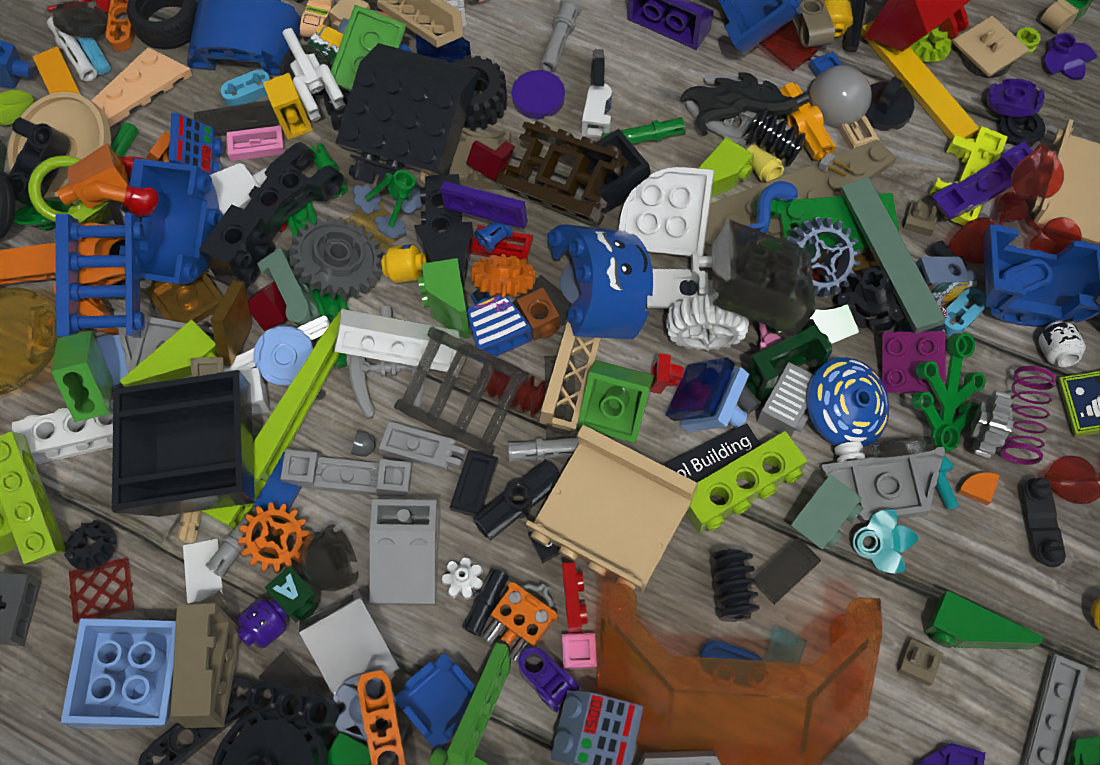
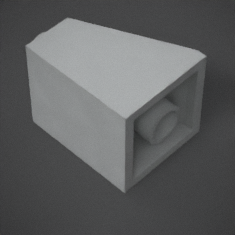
M358 589L299 623V633L333 695L338 686L351 676L383 670L391 680L395 676L394 671L399 669L390 648ZM355 682L350 686L358 689V682Z

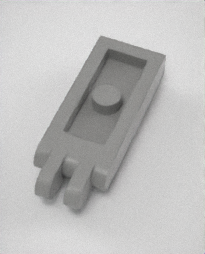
M390 421L387 424L378 448L381 454L446 471L448 466L461 468L462 461L451 456L464 457L466 453L464 448L455 446L456 441L452 438Z

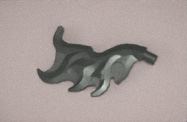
M746 72L738 73V78L743 81H734L730 78H715V84L719 86L690 87L684 91L681 97L682 102L690 98L699 104L700 113L697 116L696 124L703 136L708 134L706 124L712 120L739 116L744 110L760 112L764 108H768L767 115H783L798 111V107L810 102L806 92L794 98L791 96L786 97L775 84L767 80L763 81V84H758L757 78Z

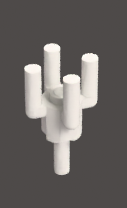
M292 28L284 30L282 34L296 59L290 64V68L295 75L293 84L311 122L321 118L318 112L319 109L311 94L318 93L324 88L335 109L340 110L346 106L343 101L344 96L329 67L326 64L320 65L314 53H304Z

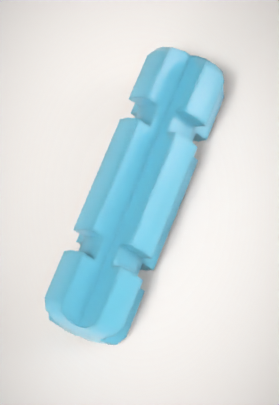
M88 31L79 34L77 39L99 75L109 73L111 67L92 34Z

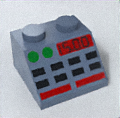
M567 690L550 759L564 765H631L644 707L592 692Z

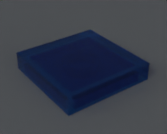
M728 357L688 364L683 374V379L680 381L665 415L673 421L713 417L736 364Z

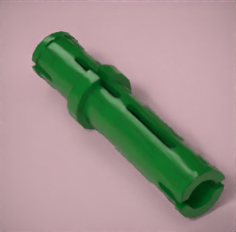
M683 117L662 122L653 120L651 124L624 129L621 132L634 145L653 140L656 143L661 142L662 138L681 134L685 135L686 130L683 129L685 127ZM602 133L601 138H604L610 133Z

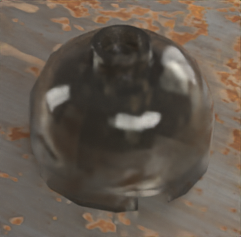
M333 524L318 529L307 536L300 547L299 562L297 564L301 578L307 580L314 588L325 592L344 589L355 584L358 579V571L353 573L350 561L357 562L352 545L342 530L337 532L333 530L336 526Z

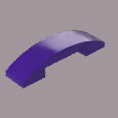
M1023 141L1001 154L996 162L958 184L956 182L932 195L931 199L948 220L954 219L998 196L1039 167L1042 161Z

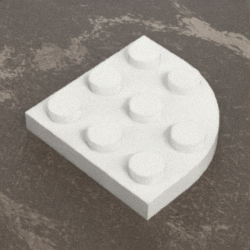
M673 167L649 175L650 177L635 187L627 197L621 212L619 230L635 234L639 237L649 253L691 257L692 253H698L699 256H704L714 170Z

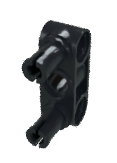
M20 117L13 122L12 129L15 133L27 138V141L17 155L16 162L10 173L2 172L12 185L15 200L26 206L34 207L28 193V184L32 172L46 159L54 156H66L70 148V139L67 135L48 124H34ZM59 168L53 169L43 178L41 183L43 199L52 181L57 176Z

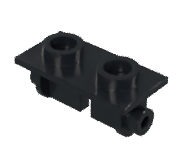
M361 152L360 156L350 154V157L356 160L355 165H351L349 168V175L353 176L354 180L373 184L375 175H379L376 183L378 185L384 180L387 173L394 175L396 171L403 170L402 164L387 160L386 164L377 162V157Z

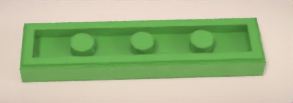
M496 643L448 749L450 765H470L511 670L509 649L506 644Z

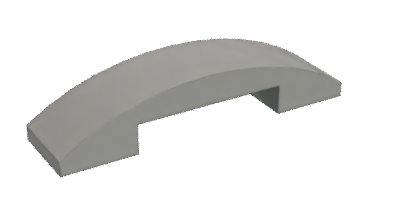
M285 449L281 481L302 487L338 493L361 495L408 494L411 462L380 459V463L325 458L318 457L317 452Z

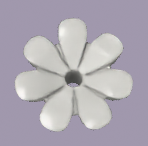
M462 558L459 565L451 561L447 565V570L450 573L444 574L441 579L443 585H451L448 590L450 597L456 598L462 592V596L466 600L473 597V588L479 591L484 585V582L477 578V576L483 573L482 567L480 565L471 567V560L469 558Z

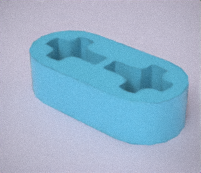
M254 70L225 82L220 90L224 102L227 106L236 108L266 96L267 92L263 82L270 80V77L266 71ZM232 92H236L237 95L232 96L231 93H232Z
M976 288L966 289L946 308L943 315L946 319L945 326L948 336L955 333H963L986 307V295L981 290ZM974 300L976 304L972 305L968 310L965 305L967 302ZM956 315L961 317L958 323L954 325L949 323Z

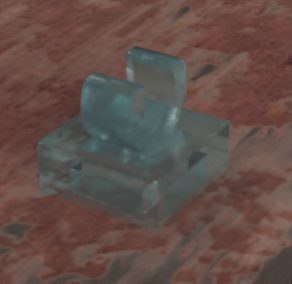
M775 628L764 662L796 673L807 640Z

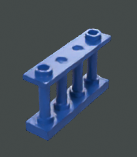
M125 213V225L81 226L78 220L70 214H56L57 337L62 338L78 334L83 328L126 327V335L141 338V330L145 328V316L143 312H140V240L144 238V226L134 214ZM125 237V255L81 256L78 253V241H81L82 238ZM125 267L126 285L82 286L79 283V271L82 268ZM126 297V315L82 316L79 313V301H82V298Z

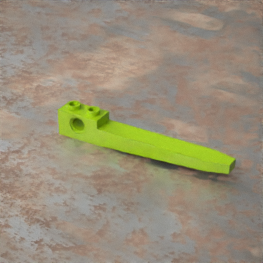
M340 312L324 331L253 442L255 502L283 452L290 447L340 355L339 352H335ZM255 503L209 509L201 512L234 530L243 519L245 513H251Z

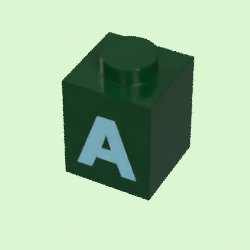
M291 566L287 567L264 587L295 623L300 619L305 620L316 611V605L321 602Z

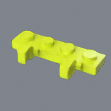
M983 126L980 127L975 139L968 138L967 140L955 135L946 153L951 152L957 158H962L961 162L965 163L958 182H954L958 184L996 162L1001 156L1008 136ZM938 177L929 195H934L952 183H945ZM981 206L950 220L971 229L977 220Z

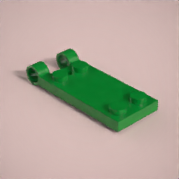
M893 193L878 194L899 232ZM843 196L794 199L791 202L772 200L770 219L779 218L782 240L779 238H768L758 243L762 260L787 258V254L781 253L780 250L790 247L784 240L786 237L795 238L790 225H796L802 229V221L808 220L811 223L815 217H820L822 221L824 218L829 217L832 218L833 223L841 221L843 223L842 230L845 228L852 230L848 239L857 238L859 240L853 246V249H859L861 253L872 252ZM758 200L753 202L754 217L756 220ZM817 233L819 240H823L826 246L836 245L830 236L824 233ZM806 245L802 249L801 257H805L807 253ZM820 252L821 256H824V254L828 253Z

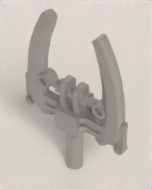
M704 76L705 84L717 86L719 85L715 84V78H730L734 81H743L739 78L730 76ZM687 101V110L697 119L700 107L693 101ZM744 110L739 116L726 118L723 122L718 119L712 120L706 126L712 132L722 136L723 139L727 137L744 148L745 140L751 138L752 132L750 131L745 136L743 135L758 112ZM737 119L741 120L738 128L733 126L734 120ZM786 125V129H785V130L787 131V130L790 129L791 127L788 126V125Z
M381 306L379 308L380 316L392 318L390 306ZM346 354L352 390L360 409L367 419H372L374 416V409L369 399L365 382V375L370 371L381 373V377H385L386 372H391V377H394L396 372H400V370L412 373V384L406 407V415L409 418L414 417L425 390L427 368L379 360L380 363L370 365L368 362H365V357Z

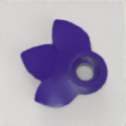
M1060 33L1050 40L1048 44L1049 51L1044 57V64L1047 71L1051 74L1062 71L1070 79L1081 80L1086 72L1085 62L1096 59L1097 55L1089 45L1078 43L1073 35Z

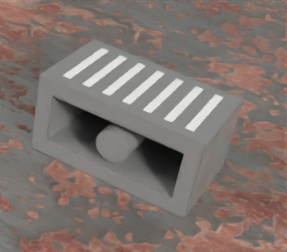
M788 362L765 403L757 423L778 434L786 431L790 438L795 430L801 433L809 418L804 413L807 409V388L813 374Z

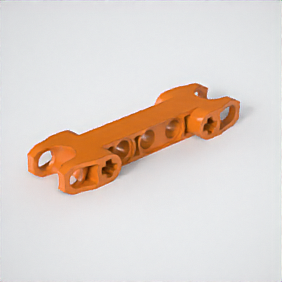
M85 223V224H81V226L104 225V224ZM125 237L82 238L81 241H78V253L81 256L109 255L112 245L117 241L125 240ZM56 242L0 250V285L56 278ZM125 267L82 268L79 271V283L82 286L113 285L126 279Z
M383 670L361 674L357 687L371 764L379 765V755L384 751H393L399 758L398 765H406L390 678ZM378 678L384 682L385 693L381 698L373 699L367 695L366 685L370 679ZM380 718H384L388 722V727L383 731L376 728V721Z

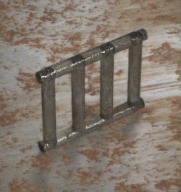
M430 327L427 334L430 337L429 342L402 400L398 399L394 408L481 453L492 456L495 451L493 443L521 383H526L530 374L442 330ZM443 344L455 350L456 353L431 408L427 412L413 404L438 349ZM467 357H470L482 363L483 366L456 424L453 425L441 419L440 415ZM496 370L509 376L510 379L481 439L466 430L493 371Z

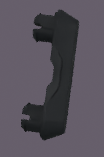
M1033 478L1028 480L1023 487L1028 532L1034 543L1038 560L1047 567H1058L1064 563L1066 552L1061 530L1058 527L1057 511L1050 487L1051 483L1045 478Z

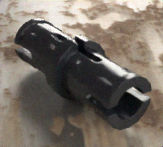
M494 568L490 569L480 592L475 593L473 597L474 604L462 625L464 630L481 637L490 614L498 605L497 601L509 580L507 574Z

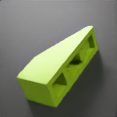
M727 137L698 168L714 170L711 198L734 189L741 180L745 182L753 171L751 164L754 154Z
M190 320L124 376L120 382L124 387L189 377L191 376V358L218 357L216 344L195 322Z

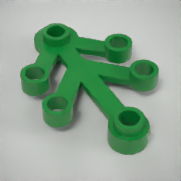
M955 333L946 340V351L950 354L946 385L942 381L938 373V365L934 361H921L916 368L918 377L929 382L942 407L941 416H939L935 409L933 396L929 392L918 391L914 393L911 399L912 406L916 410L923 411L932 428L930 433L932 447H944L945 453L958 447L961 439L960 431L972 421L979 408L977 403L964 401L975 391L982 390L986 383L985 376L982 373L969 372L964 377V384L958 389L963 358L970 357L975 350L974 338L968 333ZM960 406L959 416L953 420L954 411Z

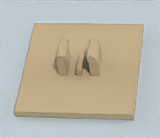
M994 16L987 18L952 41L988 77L1019 59L1030 50Z

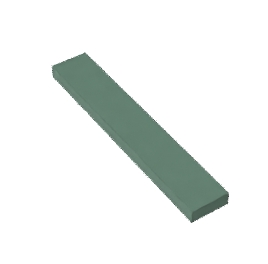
M869 177L841 186L840 192L881 270H885L888 275L890 288L914 333L917 334L943 325L946 319Z

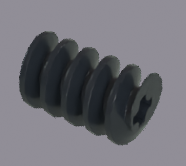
M764 108L757 113L743 136L751 131V142L760 137V148L771 144L769 153L773 154L775 151L780 150L778 158L782 160L789 156L788 166H790L805 144L806 133L802 132L795 137V126L786 131L787 121L783 120L776 124L778 115L773 114L771 117L766 118L768 108Z
M732 549L712 553L711 556L717 559L713 562V569L718 572L714 575V582L719 584L716 588V595L721 597L717 601V608L723 610L719 614V620L738 622L750 619L751 613L760 610L759 605L750 604L749 600L758 597V592L748 590V587L757 583L756 579L746 577V574L755 571V567L745 565L744 563L752 559L753 554Z

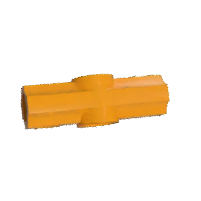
M793 82L785 84L780 89V92L786 97L791 96L794 98L803 93L799 85ZM810 103L798 107V111L786 114L788 126L796 127L795 137L802 132L806 133L804 145L813 159L821 161L828 153L835 151L836 145L824 127L823 115L818 106H811Z

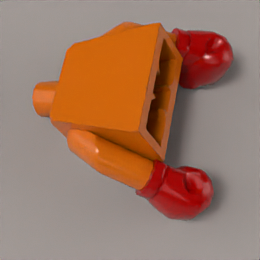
M108 143L69 167L67 170L69 184L57 190L58 196L67 206L78 199H81L87 208H92L107 200L122 202V206L129 207L128 210L137 216L154 214L159 202V194L154 188L146 187L142 189L130 186L134 158H144L137 156L119 157Z

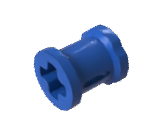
M493 221L482 230L477 229L474 234L478 243L487 252H492L494 246L505 237L510 238L513 235V231L510 225ZM494 231H497L495 235L490 236Z

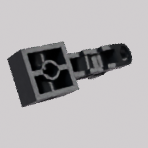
M303 142L295 143L266 169L264 173L267 178L260 188L257 186L253 187L249 193L252 199L245 209L231 204L199 248L201 255L215 278L228 285L233 280L244 282L245 289L247 290L250 284H253L258 278L260 268L257 263L274 252L276 247L272 240L285 221L311 200L328 201L343 185L344 176L333 166L327 165L309 179L301 172L310 165L313 158L315 159V152Z

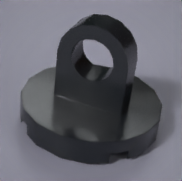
M894 76L890 82L880 81L870 85L872 99L865 116L873 128L881 131H889V129L894 128L897 130L904 127L910 121L915 106L910 92L903 87L905 81Z

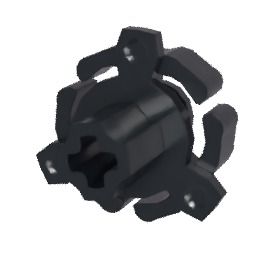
M880 267L863 269L860 273L861 280L859 281L856 277L851 278L846 291L837 295L839 306L848 304L855 323L859 328H866L868 324L866 317L859 314L856 308H860L869 317L885 316L881 319H870V326L873 332L890 330L896 323L899 324L906 319L890 288L888 275Z

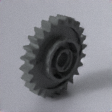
M330 216L327 217L326 222L316 218L315 225L306 222L305 229L299 228L297 236H293L289 250V256H291L289 265L294 266V275H301L299 283H309L308 291L310 292L318 289L319 297L329 293L331 300H334L336 295H340L346 301L347 295L351 294L357 299L360 291L367 294L369 287L374 288L377 279H380L382 273L381 258L383 255V251L378 250L380 242L371 241L373 233L364 234L363 225L355 228L354 220L345 224L342 217H339L337 222H334Z

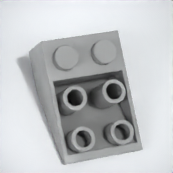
M372 499L370 518L371 605L436 604L440 509L437 500Z

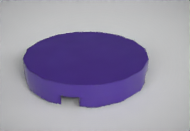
M543 70L529 71L521 75L514 82L511 90L512 101L516 110L525 117L532 119H544V116L550 115L551 117L557 114L563 107L565 100V89L562 81L558 76Z
M1009 78L1002 80V84L997 85L995 82L989 87L986 104L999 114L1011 117H1024L1040 111L1045 95L1044 91L1036 89V84L1031 81Z

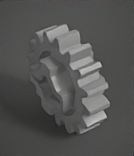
M993 390L992 395H989L988 402H981L979 404V408L970 426V437L974 440L971 447L973 454L990 459L991 455L995 454L996 447L1004 446L1005 440L1014 424V421H1012L1014 412L1010 408L1013 402L1011 394Z

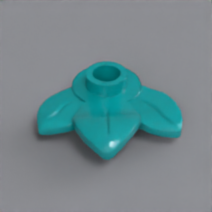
M884 509L873 514L868 525L859 528L854 533L852 544L860 556L871 558L878 570L887 573H901L905 571V564L900 553L912 547L919 537L908 527L897 525L896 510ZM866 536L874 538V544L870 547L863 545V539Z

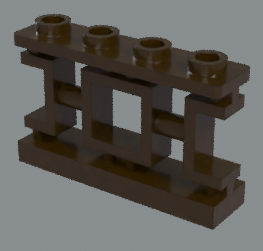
M524 121L522 127L526 131L524 134H520L519 139L528 148L518 168L507 164L505 167L506 174L499 172L495 183L508 193L600 226L605 216L601 213V210L606 208L607 202L602 197L597 196L607 173L620 177L622 173L621 167L626 168L628 162L621 155L622 151L612 145H606L605 148L598 146L594 140L587 137H582L581 140L574 138L571 133L563 129H558L557 132L550 130L549 126L535 121L534 124ZM538 139L551 143L545 158L539 156L544 145ZM585 155L599 159L593 174L586 172L590 160ZM560 157L575 162L565 184L550 179ZM534 167L539 168L534 180L541 186L524 181L528 180ZM580 183L587 185L582 197L588 203L571 198L575 196Z

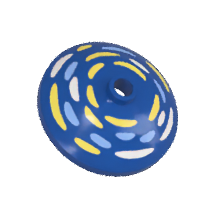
M841 357L822 364L813 373L807 388L806 402L810 419L817 431L827 441L836 446L847 442H861L863 447L875 442L886 428L890 410L887 391L876 372L867 364L857 359Z

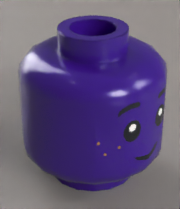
M257 599L238 615L237 622L240 629L236 633L247 647L254 644L261 649L266 648L285 632V621L288 617L275 600Z

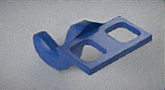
M785 181L774 182L767 186L760 194L757 202L756 224L737 227L721 239L717 246L744 243L748 239L757 240L769 230L772 200L778 199L791 202L798 196L797 188Z

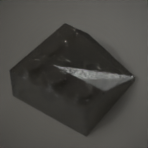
M729 219L712 245V305L742 315L752 321H758L771 326L778 331L797 336L816 312L810 251Z

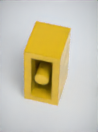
M289 73L263 82L272 108L287 140L313 131Z

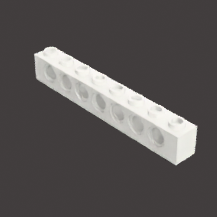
M246 367L239 369L251 384L252 416L270 412L266 383L259 368ZM111 400L110 413L74 422L69 409L61 408L51 414L42 416L30 415L23 420L12 422V431L25 435L36 465L112 448L113 423L107 424L113 419V400ZM85 424L84 428L77 432L78 428ZM54 431L53 435L47 438V436Z

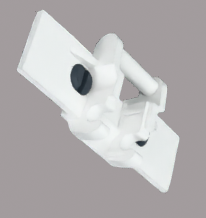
M692 253L691 269H652L653 296H647V308H670L674 306L675 302L683 301L685 297L693 298L695 294L704 296L707 293L708 295L720 294L721 297L731 296V299L740 300V303L745 305L746 310H757V302L751 286L755 284L753 278L761 274H768L789 290L788 277L783 275L784 271L747 270L746 254L739 253L738 256H699L698 253ZM699 267L738 268V272L731 273L730 280H708V273L700 271Z

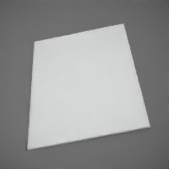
M218 539L183 545L187 604L199 602L218 590L223 595L221 577L213 573L215 570H209L205 566L219 549Z

